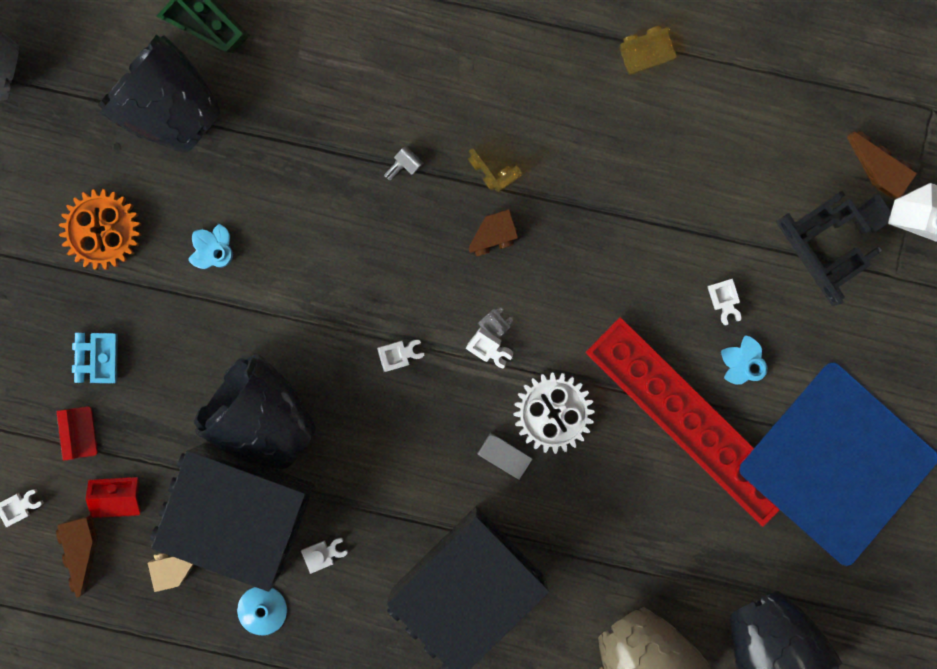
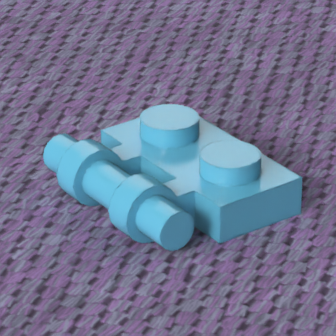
M75 333V343H72V350H75V365H72L75 383H84L85 373H90V383H117L118 333H91V343H85V333ZM85 350L90 351V365H85Z

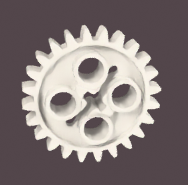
M551 373L549 380L541 374V382L539 383L532 378L533 387L524 385L527 393H518V396L523 400L522 402L514 403L515 406L520 408V411L513 413V415L521 418L515 425L524 427L519 434H528L526 443L534 440V449H537L542 444L545 453L549 447H552L554 454H557L559 446L562 447L564 452H567V444L569 443L575 448L576 443L574 440L577 438L584 441L581 435L582 431L590 433V430L585 425L594 422L587 418L589 414L594 413V410L587 409V406L592 404L593 401L584 399L589 392L579 391L582 387L581 383L573 386V377L569 378L567 382L564 381L565 377L562 373L559 379H556L554 373ZM555 389H561L565 394L564 399L559 403H555L551 399V393ZM542 394L546 395L553 408H560L558 416L565 425L566 432L561 430L553 417L548 418L547 415L550 413V410L541 398ZM540 402L543 404L544 410L541 415L534 416L530 413V406L533 403ZM569 410L576 411L578 415L576 422L572 424L566 423L564 420V415ZM552 423L556 425L557 431L554 436L547 437L544 435L543 428L546 424Z

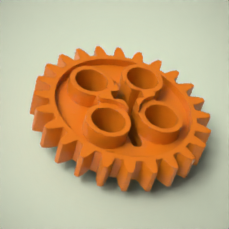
M94 189L91 192V197L83 192L82 201L74 197L73 200L76 205L66 206L70 213L62 214L61 216L67 221L66 223L59 224L66 231L59 234V236L67 238V241L62 246L71 247L67 255L77 254L75 257L76 263L84 259L83 267L88 268L93 263L94 270H98L100 264H102L104 270H109L110 262L114 267H119L118 259L127 262L125 254L134 255L133 250L130 248L131 245L139 246L134 237L141 236V233L135 231V228L141 226V223L134 222L133 220L139 214L136 212L130 213L133 205L127 204L124 206L126 198L121 197L117 200L116 192H112L108 197V192L105 189H102L100 196L97 190ZM96 208H99V210H100V212H99V220H98V216H97L96 211H95ZM110 209H114L116 212V218L112 222L106 220V213ZM85 213L91 215V222L87 226H84L81 222V218ZM104 226L105 231H102L101 234L96 233V229ZM116 233L120 238V242L117 246L112 247L109 239ZM92 237L95 241V246L92 250L88 251L85 247V241ZM102 241H103V244H104V246H105V251H104V252H102V250H101Z

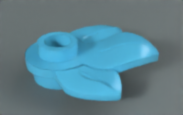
M218 224L212 233L203 229L193 232L192 242L196 251L189 257L192 265L200 269H207L213 265L221 268L227 266L232 261L233 252L229 246L230 233L223 225ZM222 251V257L217 259V253Z
M744 336L740 348L729 347L721 351L723 361L730 368L724 378L730 383L743 384L747 380L759 381L767 374V364L761 358L762 348L755 339ZM752 364L758 365L759 370L757 373L751 372L750 367Z

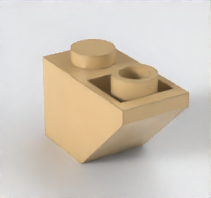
M164 553L155 554L154 559L148 562L154 592L180 586L194 564Z

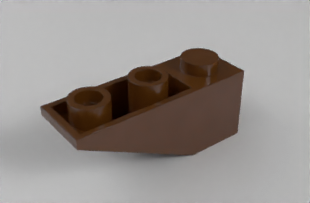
M855 131L850 133L847 138L873 187L893 200L900 198L917 174L911 170L913 167L902 159L898 161L891 156L892 152L881 145L877 147L871 143V138L860 131L858 133Z
M91 515L63 522L57 525L58 530H56L58 543L62 544L64 550L62 555L65 568L69 569L71 576L69 578V587L72 592H75L76 598L86 593L98 541Z

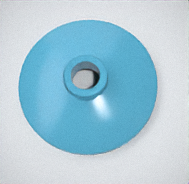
M253 587L246 591L239 601L238 618L242 626L249 632L256 635H268L277 631L284 623L287 615V605L284 597L276 589L272 588L267 592ZM258 608H263L266 613L264 616H259L257 614Z

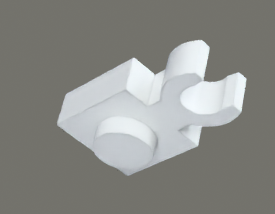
M733 279L707 286L714 309L722 308L723 310L721 314L722 323L728 325L727 316L730 313L735 315L736 321H741L740 312L734 309L733 304L740 303Z
M480 327L466 347L467 350L486 362L491 357L500 368H504L507 362L501 356H505L510 360L513 356L511 349L499 347L501 340Z
M420 340L409 342L407 347H404L402 341L378 347L384 372L409 365L407 359L409 357L413 359L422 358L424 353L415 354L413 352L414 345L420 344Z
M37 489L28 491L24 495V499L18 493L0 502V517L6 527L30 516L28 508L36 509L44 504L43 500L37 503H33L31 500V496L38 492Z
M336 538L328 547L324 540L301 550L310 574L333 565V556L341 558L347 555L348 550L339 552L336 549V544L343 542V538Z

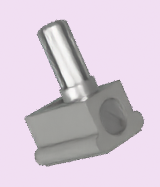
M405 146L394 157L396 159L394 165L384 176L391 180L403 167L413 175L424 163Z

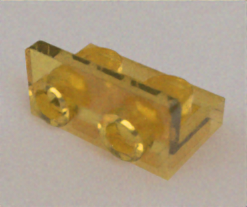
M656 26L647 30V34L638 37L637 34L623 39L624 43L620 45L619 49L629 75L677 58L669 37L670 31L668 27L662 29L661 26Z

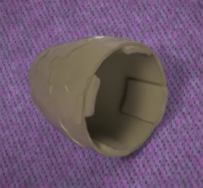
M645 607L640 608L639 611L635 610L611 626L612 632L609 633L606 630L598 637L604 669H711L707 660L687 638L663 618L658 617Z

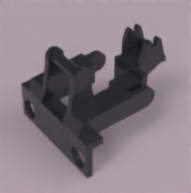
M841 191L796 222L790 213L776 221L831 306L843 303L842 299L845 296L839 287L871 266L869 260L882 252V249L879 246L863 255L860 249L855 247L834 262L823 266L807 242L833 225L836 229L849 220L853 221L861 234L869 231L871 233L878 231L888 224L891 215L890 209L880 194L865 200L858 206H855L849 198L832 209L830 205L838 202L845 196L844 192Z

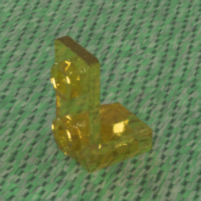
M473 148L469 150L471 155L468 158L469 162L476 171L481 169L486 176L483 178V181L491 191L495 188L499 193L522 176V172L517 165L513 168L509 165L498 173L500 178L496 180Z

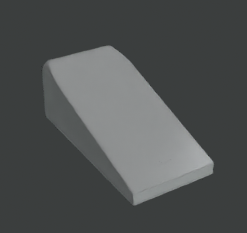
M493 433L489 434L477 453L517 479L521 478L532 461V458Z

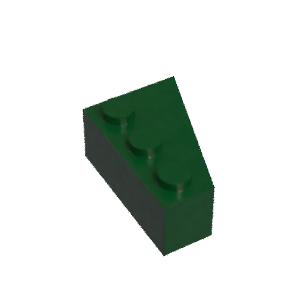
M171 0L156 16L229 53H234L250 36L216 0Z

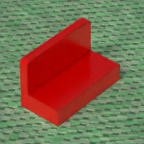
M92 407L56 411L63 461L97 455L98 449Z
M138 477L88 480L85 499L91 517L140 515L141 509L138 502L140 483Z

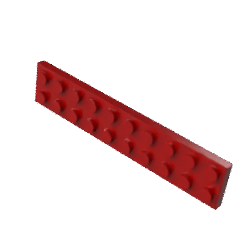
M619 317L585 353L740 506L764 527L780 509L740 474L739 468L741 463L754 448Z

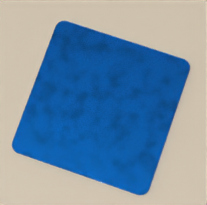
M828 363L744 459L739 470L740 474L835 560L842 565L849 566L855 562L937 464V453L836 363Z

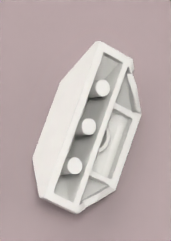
M929 183L896 199L888 224L937 242V185Z

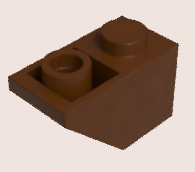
M509 210L484 218L469 246L470 254L475 253L477 257L490 253L489 248L499 245L500 249L514 245L513 241L517 240L518 237Z

